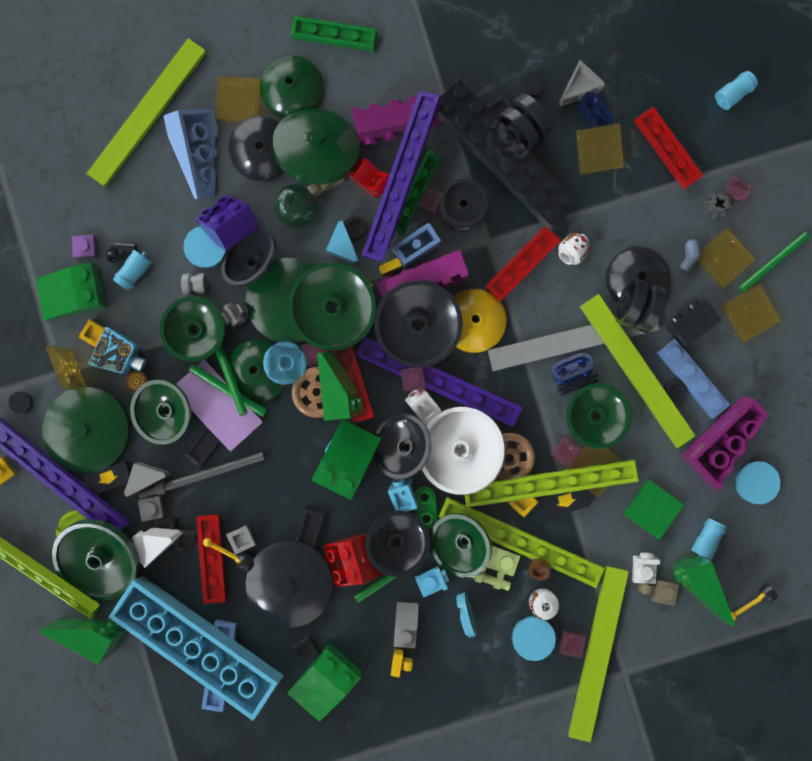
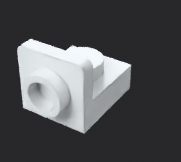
M422 387L410 392L405 399L425 425L442 412Z
M641 552L640 556L633 555L632 582L656 584L657 564L660 565V560L654 557L653 553Z

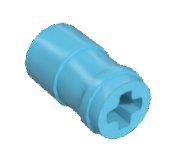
M749 71L741 73L734 81L728 83L715 93L718 105L725 110H729L757 87L756 77Z
M133 250L123 267L115 274L113 280L124 289L130 291L140 276L152 264L146 258L148 254L144 251L140 254Z
M708 518L691 551L697 553V557L702 556L712 561L719 547L718 544L723 534L725 535L727 527Z

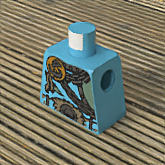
M105 327L88 364L122 374H129L131 368L141 372L145 368L147 360L138 356L141 349L140 346L117 330Z

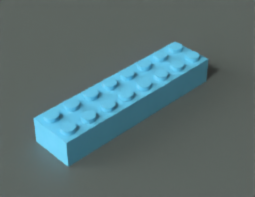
M144 576L132 580L109 615V618L252 721L260 713L284 676Z

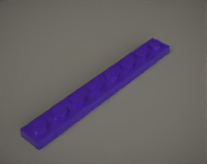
M419 90L362 254L365 258L382 263L386 261L441 102L440 95Z
M364 337L356 354L357 357L469 408L479 410L487 416L511 427H514L522 407L432 366L411 367L403 365L389 357L381 348L379 342L368 337Z
M0 417V449L84 517L107 522L123 532L130 521Z

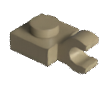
M656 579V584L654 585L639 583L638 591L642 594L652 595L651 600L653 602L675 606L679 584Z

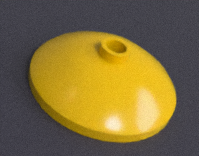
M468 289L456 294L454 298L460 307L463 320L462 334L456 347L465 352L478 353L495 346L502 338L506 328V313L501 302L491 293L481 289ZM472 316H478L479 322H472Z

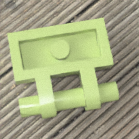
M492 545L491 558L486 567L496 570V577L486 574L485 567L479 574L471 578H474L479 583L491 584L495 589L500 590L502 588L508 591L511 582L505 581L503 578L505 574L514 576L520 555Z

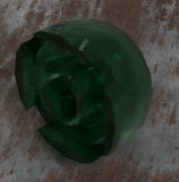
M289 184L281 188L274 199V212L281 223L290 228H302L308 225L317 211L314 196L311 195L306 187L298 184Z

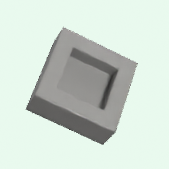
M162 496L138 500L141 521L165 517Z
M248 524L227 534L235 555L256 545Z

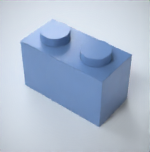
M427 223L392 246V249L405 269L439 247L441 240L430 223Z

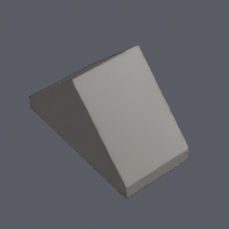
M141 462L134 463L124 494L126 497L134 495L138 491L144 490L171 476L169 471Z

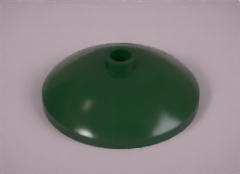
M294 55L280 57L270 63L262 74L260 81L261 97L266 107L281 118H285L287 115L298 110L316 109L323 96L324 85L319 70L312 62L303 57ZM289 79H292V80H293V83H292V84H290V85L286 84V82H287Z
M196 296L183 297L170 304L163 313L159 326L160 338L164 347L176 358L192 362L201 361L212 356L220 348L225 337V321L220 310L212 302ZM194 327H199L197 334L193 333Z
M263 339L244 341L238 344L227 357L240 393L256 403L266 402L275 398L285 387V385L272 381L264 370L263 360L265 353L275 344ZM253 366H256L258 369L256 374L251 373Z
M157 379L144 383L133 395L130 406L131 419L138 433L147 441L160 445L170 444L179 440L186 433L191 422V406L186 394L179 386L168 380Z
M591 384L579 389L570 399L566 409V423L571 435L582 445L594 449H605L618 444L628 433L632 422V411L628 400L618 389L607 384ZM594 412H597L599 415L597 420L592 418Z
M451 513L439 519L432 528L430 534L432 554L437 563L448 573L458 577H472L479 574L488 565L492 554L491 540L485 528L475 518L463 513Z

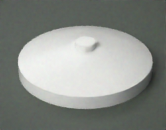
M456 407L439 413L426 425L431 436L432 447L429 460L422 470L429 481L436 487L452 494L467 495L485 489L497 478L504 464L506 449L499 427L489 416L473 408Z

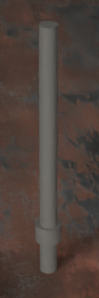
M263 452L166 483L162 481L154 484L153 487L138 491L140 499L154 495L161 496L167 494L169 490L263 461L265 457Z

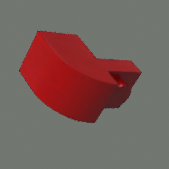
M358 158L356 166L347 176L368 194L378 199L384 193L390 175L379 171L369 160Z

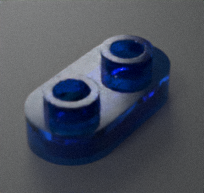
M592 92L585 94L579 102L581 113L593 131L598 134L607 133L614 123L612 114L598 94ZM586 104H592L593 108H587ZM598 121H603L604 126H600Z
M578 353L560 360L552 367V378L557 383L565 384L588 375L593 369V359L587 353ZM585 364L586 367L580 368L578 365ZM563 371L566 375L560 376L558 373Z

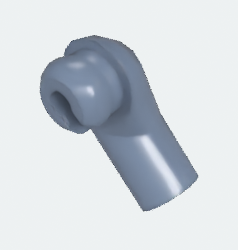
M694 239L686 242V258L680 265L687 272L691 270L701 255L699 243Z

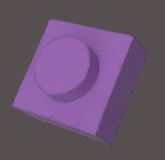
M72 236L73 258L97 257L96 236Z

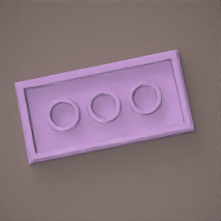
M205 360L197 365L227 384ZM191 372L176 384L186 394L191 410L230 452L263 423L247 407L248 414L240 416L233 398Z

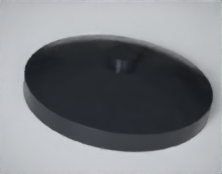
M414 279L394 286L383 296L376 310L374 327L377 340L389 357L403 365L426 367L442 361L455 349L462 334L463 320L456 299L446 288L433 281Z
M281 540L268 545L254 558L246 576V592L253 609L264 620L280 627H299L315 620L327 607L333 591L332 571L328 561L319 550L302 541Z

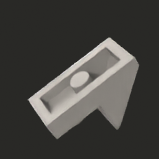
M397 601L394 647L415 648L419 603Z

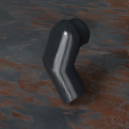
M114 243L106 252L107 261L114 263L125 253H132L133 250L137 251V243Z

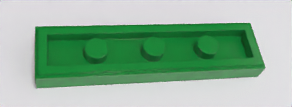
M294 15L290 37L294 40L374 52L377 29Z

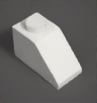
M150 528L146 532L139 531L132 540L134 541L133 545L137 550L140 563L147 567L183 533L180 530Z

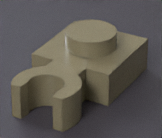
M343 178L337 182L322 185L311 184L308 186L312 197H316L326 190L327 192L344 183L345 180Z

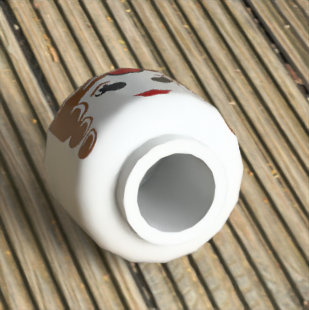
M569 234L558 247L559 257L564 263L569 265L581 263L591 251L589 239L584 234Z
M540 588L535 590L529 598L530 609L537 618L542 620L551 619L559 610L557 597L548 589Z

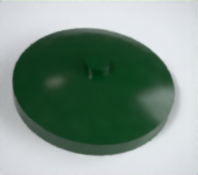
M315 108L298 110L283 118L275 129L273 135L275 159L288 175L299 181L316 185L337 182L350 174L358 161L360 143L356 131L348 121L331 111Z
M298 258L276 259L273 261L268 272L260 280L248 286L246 293L248 315L256 329L264 336L277 342L299 343L305 341L299 336L291 323L288 302L290 292L296 280L314 265Z
M323 263L311 267L296 280L289 296V316L296 332L310 345L323 350H342L355 345L369 332L375 319L376 298L370 283L358 270L342 263Z
M91 387L75 388L56 398L48 408L42 425L43 442L49 455L63 468L77 473H93L113 465L125 452L131 434L130 419L123 404L111 393Z
M94 519L74 522L58 535L53 544L52 560L58 576L93 600L107 601L122 596L132 580L138 577L140 561L135 546L125 533L107 522Z

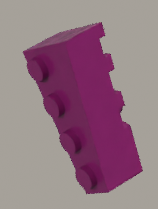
M417 96L409 97L406 100L407 102L404 103L398 99L391 100L386 106L382 107L378 106V103L370 104L368 109L361 111L359 107L351 108L360 146L371 147L376 145L378 141H393L398 136L403 135ZM437 115L435 116L431 130L439 127V125L442 124V121L439 119Z
M458 250L445 254L433 261H426L416 268L404 269L400 271L401 274L394 277L392 275L385 276L380 279L381 282L377 283V286L383 298L391 288L408 280L424 279L438 283L444 288H449L465 282L469 273L461 251Z
M742 396L681 457L708 486L720 491L724 485L722 482L728 474H731L736 460L740 455H743L746 450L745 446L751 438H754L768 413L754 398Z

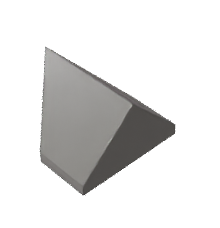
M579 60L559 101L560 106L600 93L604 87L603 80Z

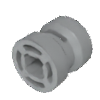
M190 273L182 274L181 288L183 295H191L192 293L206 295L208 289L206 274L198 273L195 276H192Z

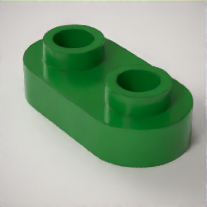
M419 486L414 492L418 502L415 515L421 520L424 515H429L431 517L430 521L424 522L422 520L427 529H431L437 522L435 493L429 486ZM422 493L429 495L426 501L421 500L420 496Z

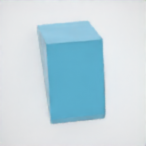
M339 221L326 251L332 256L353 265H358L359 261L344 223Z

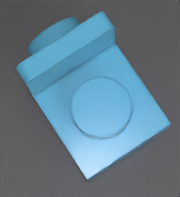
M411 477L407 479H394L390 484L388 493L395 510L410 511L418 507V502L411 487Z
M439 566L415 575L423 597L441 589H448L446 583L450 582L445 570L441 571Z

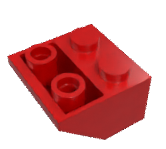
M367 534L355 535L323 545L336 587L364 584L382 575L367 557L365 549Z

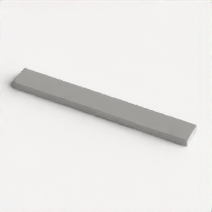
M658 323L651 332L660 330ZM620 324L628 337L645 334L634 329L633 325L627 327ZM588 325L488 350L492 371H497L601 345L604 342L594 327Z

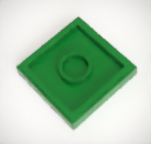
M647 479L622 514L660 540L684 504Z

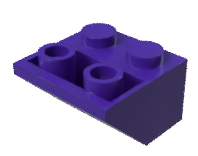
M230 195L221 197L215 205L204 209L195 218L196 222L213 242L226 251L260 227L250 206Z

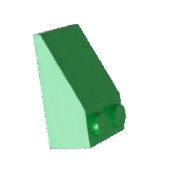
M91 262L71 266L36 279L44 321L108 308L100 267Z
M335 352L317 353L324 421L348 419L361 415V411L364 409L363 399L360 397L359 391Z
M342 419L312 481L351 500L381 438Z
M698 554L674 562L675 570H673V575L676 581L681 583L717 618L731 627L735 626L712 561L702 556L697 557Z
M58 618L43 627L39 633L99 665L115 651L125 629L113 620Z
M329 642L320 655L317 656L289 689L287 694L320 722L361 679L362 670Z

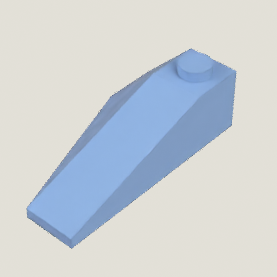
M214 109L177 110L164 115L168 138L194 198L200 199L215 196L216 170L214 169V157H217L215 138L218 137V127Z

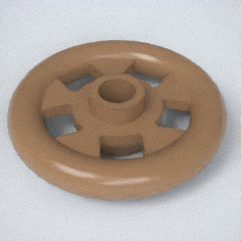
M311 367L305 370L303 376L300 374L299 380L293 383L292 399L297 409L304 415L322 418L324 417L323 408L318 409L317 403L322 402V395L315 396L313 394L315 388L321 390L320 382H316V377L319 375V367ZM307 379L311 384L307 387V390H304L301 386ZM306 395L312 401L308 406L302 401V398Z
M502 434L506 449L505 457L511 454L513 458L510 461L504 460V469L496 479L528 476L535 463L533 446L525 437L519 434ZM508 442H516V449L507 447ZM526 452V461H520L519 453ZM518 466L520 471L511 475L510 469Z

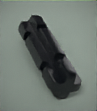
M596 371L587 373L586 376L582 375L569 380L568 383H561L557 385L560 395L570 393V391L581 389L589 385V383L594 384L599 381V376Z

